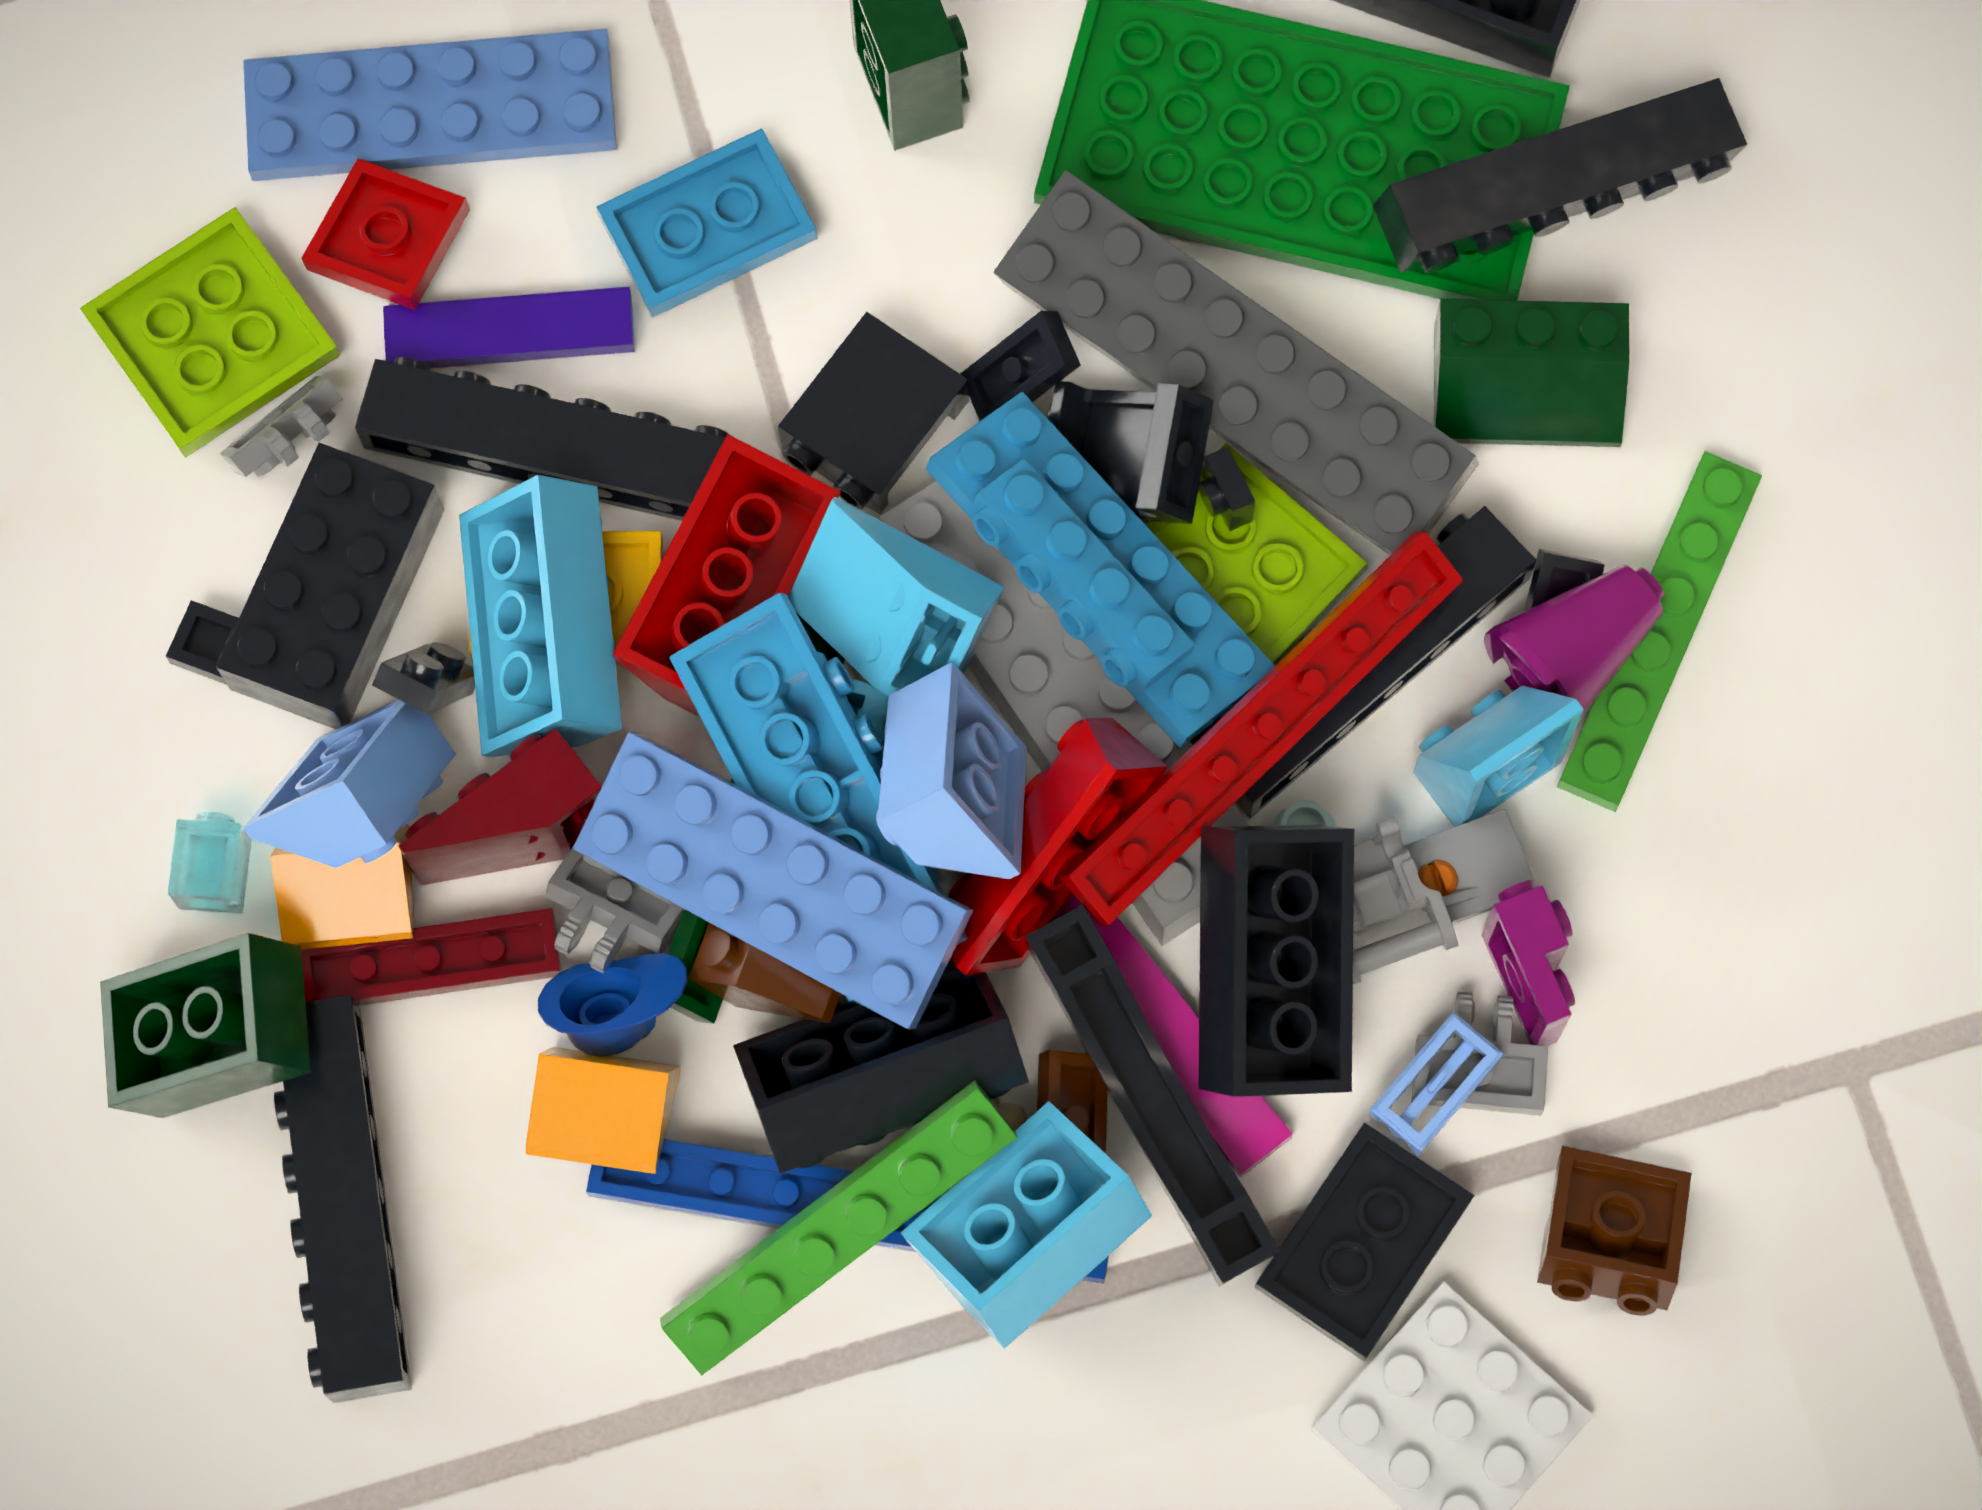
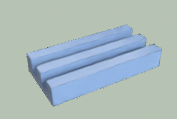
M1453 1012L1373 1105L1369 1115L1377 1122H1383L1390 1128L1389 1132L1398 1139L1401 1137L1410 1145L1409 1148L1420 1156L1498 1064L1504 1053ZM1454 1033L1459 1035L1464 1040L1463 1043L1406 1110L1398 1116L1390 1108ZM1476 1049L1484 1056L1483 1059L1419 1133L1411 1124Z

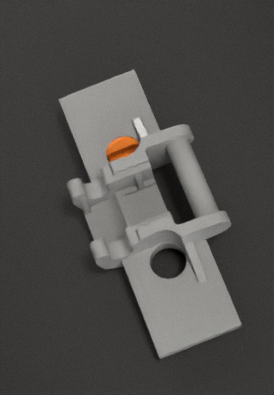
M1506 808L1404 845L1402 842L1400 827L1396 817H1392L1376 823L1377 834L1374 838L1354 845L1353 933L1419 909L1427 912L1430 923L1353 950V984L1361 982L1360 975L1438 946L1443 945L1445 950L1459 946L1452 924L1492 910L1494 904L1500 902L1498 898L1499 893L1515 884L1534 880Z

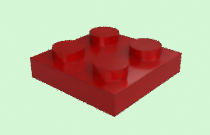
M357 158L301 259L307 271L416 310L470 212V207L466 197Z

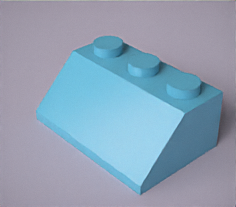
M1049 1101L1015 1131L1018 1138L950 1188L901 1232L905 1240L962 1307L1004 1349L1152 1217L1130 1176Z

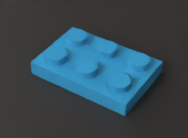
M762 128L596 206L598 216L652 318L818 239L814 223Z

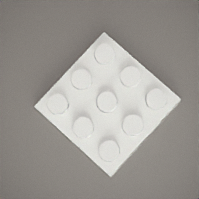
M1443 1281L1312 1426L1310 1431L1397 1510H1511L1594 1415Z

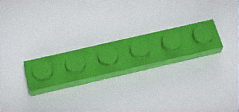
M1704 451L1650 573L1660 584L1664 592V597L1660 600L1663 614L1593 703L1559 780L1558 788L1616 812L1763 475Z
M974 1080L660 1318L661 1329L701 1376L1018 1138L1015 1129Z

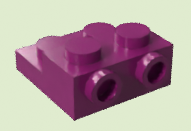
M1527 880L1515 884L1498 894L1500 902L1494 904L1481 936L1508 996H1511L1513 999V1008L1529 1044L1550 1046L1558 1042L1572 1015L1569 1007L1575 1005V998L1570 983L1564 972L1560 968L1557 969L1569 946L1567 938L1571 937L1573 932L1568 915L1559 900L1550 902L1543 885L1536 887L1534 880Z

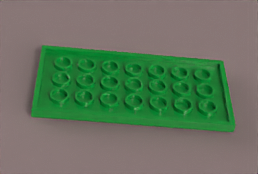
M1087 0L1035 187L1034 203L1041 205L1061 175L1067 170L1154 232L1437 299L1518 301L1534 235L1533 230L1515 235V241L1512 244L1487 255H1480L1478 248L1458 254L1460 259L1457 262L1436 272L1425 273L1422 266L1400 273L1373 204L1392 183L1559 130L1570 85L1204 0Z

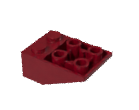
M556 728L544 737L540 734H535L524 740L510 754L511 762L492 776L489 773H483L473 778L459 791L457 795L459 800L440 815L436 812L424 815L409 827L405 833L407 839L399 844L398 847L421 886L565 859L574 846L602 786Z

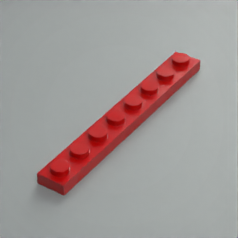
M1426 531L1414 532L1059 875L1098 924L1110 925L1201 836V827L1212 826L1463 581V578Z

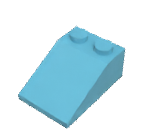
M1524 685L1507 696L1501 690H1498L1479 702L1470 712L1474 718L1454 731L1450 725H1446L1427 737L1419 745L1422 753L1418 755L1413 773L1453 827L1481 818L1562 763L1584 709L1574 698Z

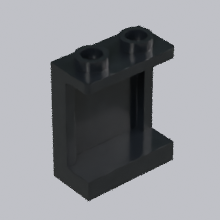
M866 311L778 425L780 444L784 449L782 455L797 470L809 476H812L816 471L834 483L832 488L841 492L839 497L846 503L859 510H863L865 506H868L876 513L882 514L889 505L888 494L944 419L949 416L955 420L969 402L968 379Z
M1057 381L1047 419L1141 521L1193 523L1214 400L1180 384L1158 383L1156 392L1091 390L1069 381Z

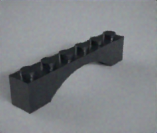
M1084 905L1076 907L1026 935L1025 945L1219 1287L1279 1253L1278 1245L1250 1196L1219 1149L1167 1060L1116 961Z

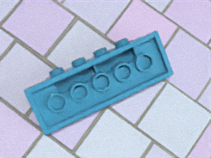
M1023 392L1016 395L930 457L925 469L970 517L981 539L990 546H996L1015 567L1017 576L1023 585L1030 591L1039 593L1058 614L1059 621L1065 631L1074 639L1084 642L1101 661L1102 668L1107 677L1117 686L1125 687L1179 748H1182L1231 710L1275 667Z
M782 593L776 594L669 657L736 785L944 894L940 883L944 881L936 867L917 865L899 845L889 843L881 833L876 819V812L879 807L880 770L882 763L876 753L884 749V741L876 725L867 714L857 718L846 695L855 691L850 675L838 658L834 657L827 661L823 653L816 651L787 595ZM964 931L957 945L968 939ZM847 997L849 1002H856L853 999Z

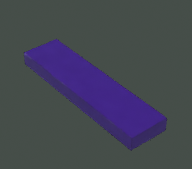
M630 287L419 303L416 310L402 305L383 306L385 361L393 363L396 358L405 357L418 360L430 368L635 352Z

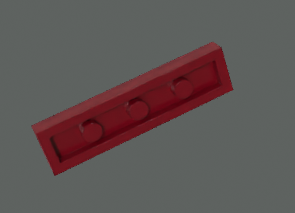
M552 908L445 923L413 928L412 939L301 950L305 1002L352 995L358 1006L553 978L562 972L560 952L554 946L557 938L555 913Z

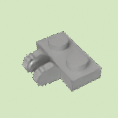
M315 376L224 449L220 455L235 473L247 477L253 471L258 477H261L280 463L288 467L299 458L295 452L296 448L291 441L300 433H303L306 438L312 437L318 442L330 432L326 426L336 416L331 408L339 403L343 397L328 379Z
M573 847L548 881L545 895L546 898L572 910L563 926H561L554 943L555 949L568 956L577 947L590 920L607 928L604 936L596 943L590 961L591 968L601 973L606 972L607 968L614 961L625 938L657 954L660 953L679 925L684 908L574 850Z
M1457 991L1455 1014L1471 1026L1475 1013L1473 995L1469 992ZM1498 995L1492 1014L1494 1034L1493 1041L1489 1042L1502 1051L1504 1055L1460 1108L1541 1116L1545 1106L1548 1047L1511 1043L1513 999L1511 996ZM1454 1033L1453 1038L1451 1037L1413 1081L1411 1103L1463 1043L1464 1040L1459 1035ZM1418 1034L1415 1056L1431 1039V1035ZM1475 1049L1428 1105L1443 1106L1484 1056Z

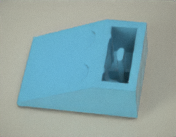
M834 496L788 598L794 610L876 690L889 696L951 662L964 675L1005 587Z

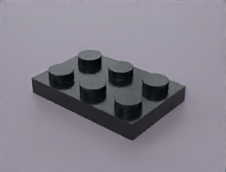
M1364 1122L1280 1246V1252L1274 1255L1255 1283L1254 1288L1365 1362L1475 1195Z

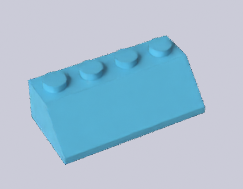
M536 475L460 514L459 521L481 756L497 757L510 755L527 738L535 734H540L544 737L555 728L571 748L586 745L622 729L621 701L618 692L616 662L612 657L615 642L612 633L608 578L606 575L602 536V518L600 516L597 486Z

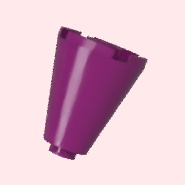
M1621 565L1494 626L1485 633L1483 642L1493 664L1502 657L1507 663L1511 675L1504 682L1512 692L1524 685L1574 698L1584 709L1579 719L1580 721L1662 616L1663 608L1660 600L1664 597V592L1657 580L1646 569L1639 567L1635 571L1627 565Z

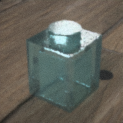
M201 812L197 814L196 820H176L167 894L179 910L243 914L252 839L246 834L241 823H235L233 816L218 812Z

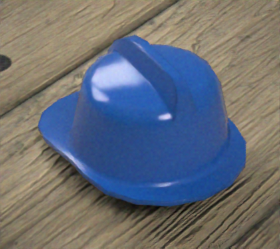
M665 953L644 954L614 960L604 973L591 968L590 963L579 964L558 973L545 984L538 997V1014L547 1026L560 1033H566L573 1046L578 1050L593 1056L616 1055L631 1049L640 1040L647 1037L655 1027L656 1017L667 1011L681 997L688 982L687 968L679 958Z

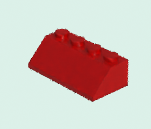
M727 434L612 657L663 699L700 717L669 657L776 594L782 593L789 596L829 504L834 496L839 498L841 492Z
M1112 717L1086 718L1074 723L1061 737L1057 745V749L1061 753L1048 771L1038 773L1026 785L1021 874L1011 879L966 873L949 891L948 897L973 910L964 929L968 939L956 945L952 953L956 967L965 975L1015 968L1023 964L1030 954L1025 945V936L1055 920L1074 895L1059 875L1144 794L1168 768L1162 760Z

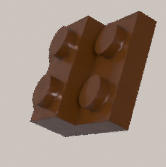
M1562 1145L1557 1161L1550 1214L1544 1231L1537 1283L1550 1285L1553 1294L1566 1301H1584L1591 1294L1615 1299L1622 1311L1632 1315L1645 1316L1654 1313L1656 1309L1668 1310L1678 1284L1692 1173Z

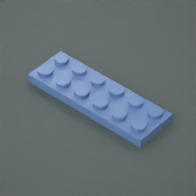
M607 29L243 59L248 172L252 181L349 173L357 158L391 170L617 150L610 44Z
M628 732L573 846V849L906 1029H916L973 912L969 907L638 732Z

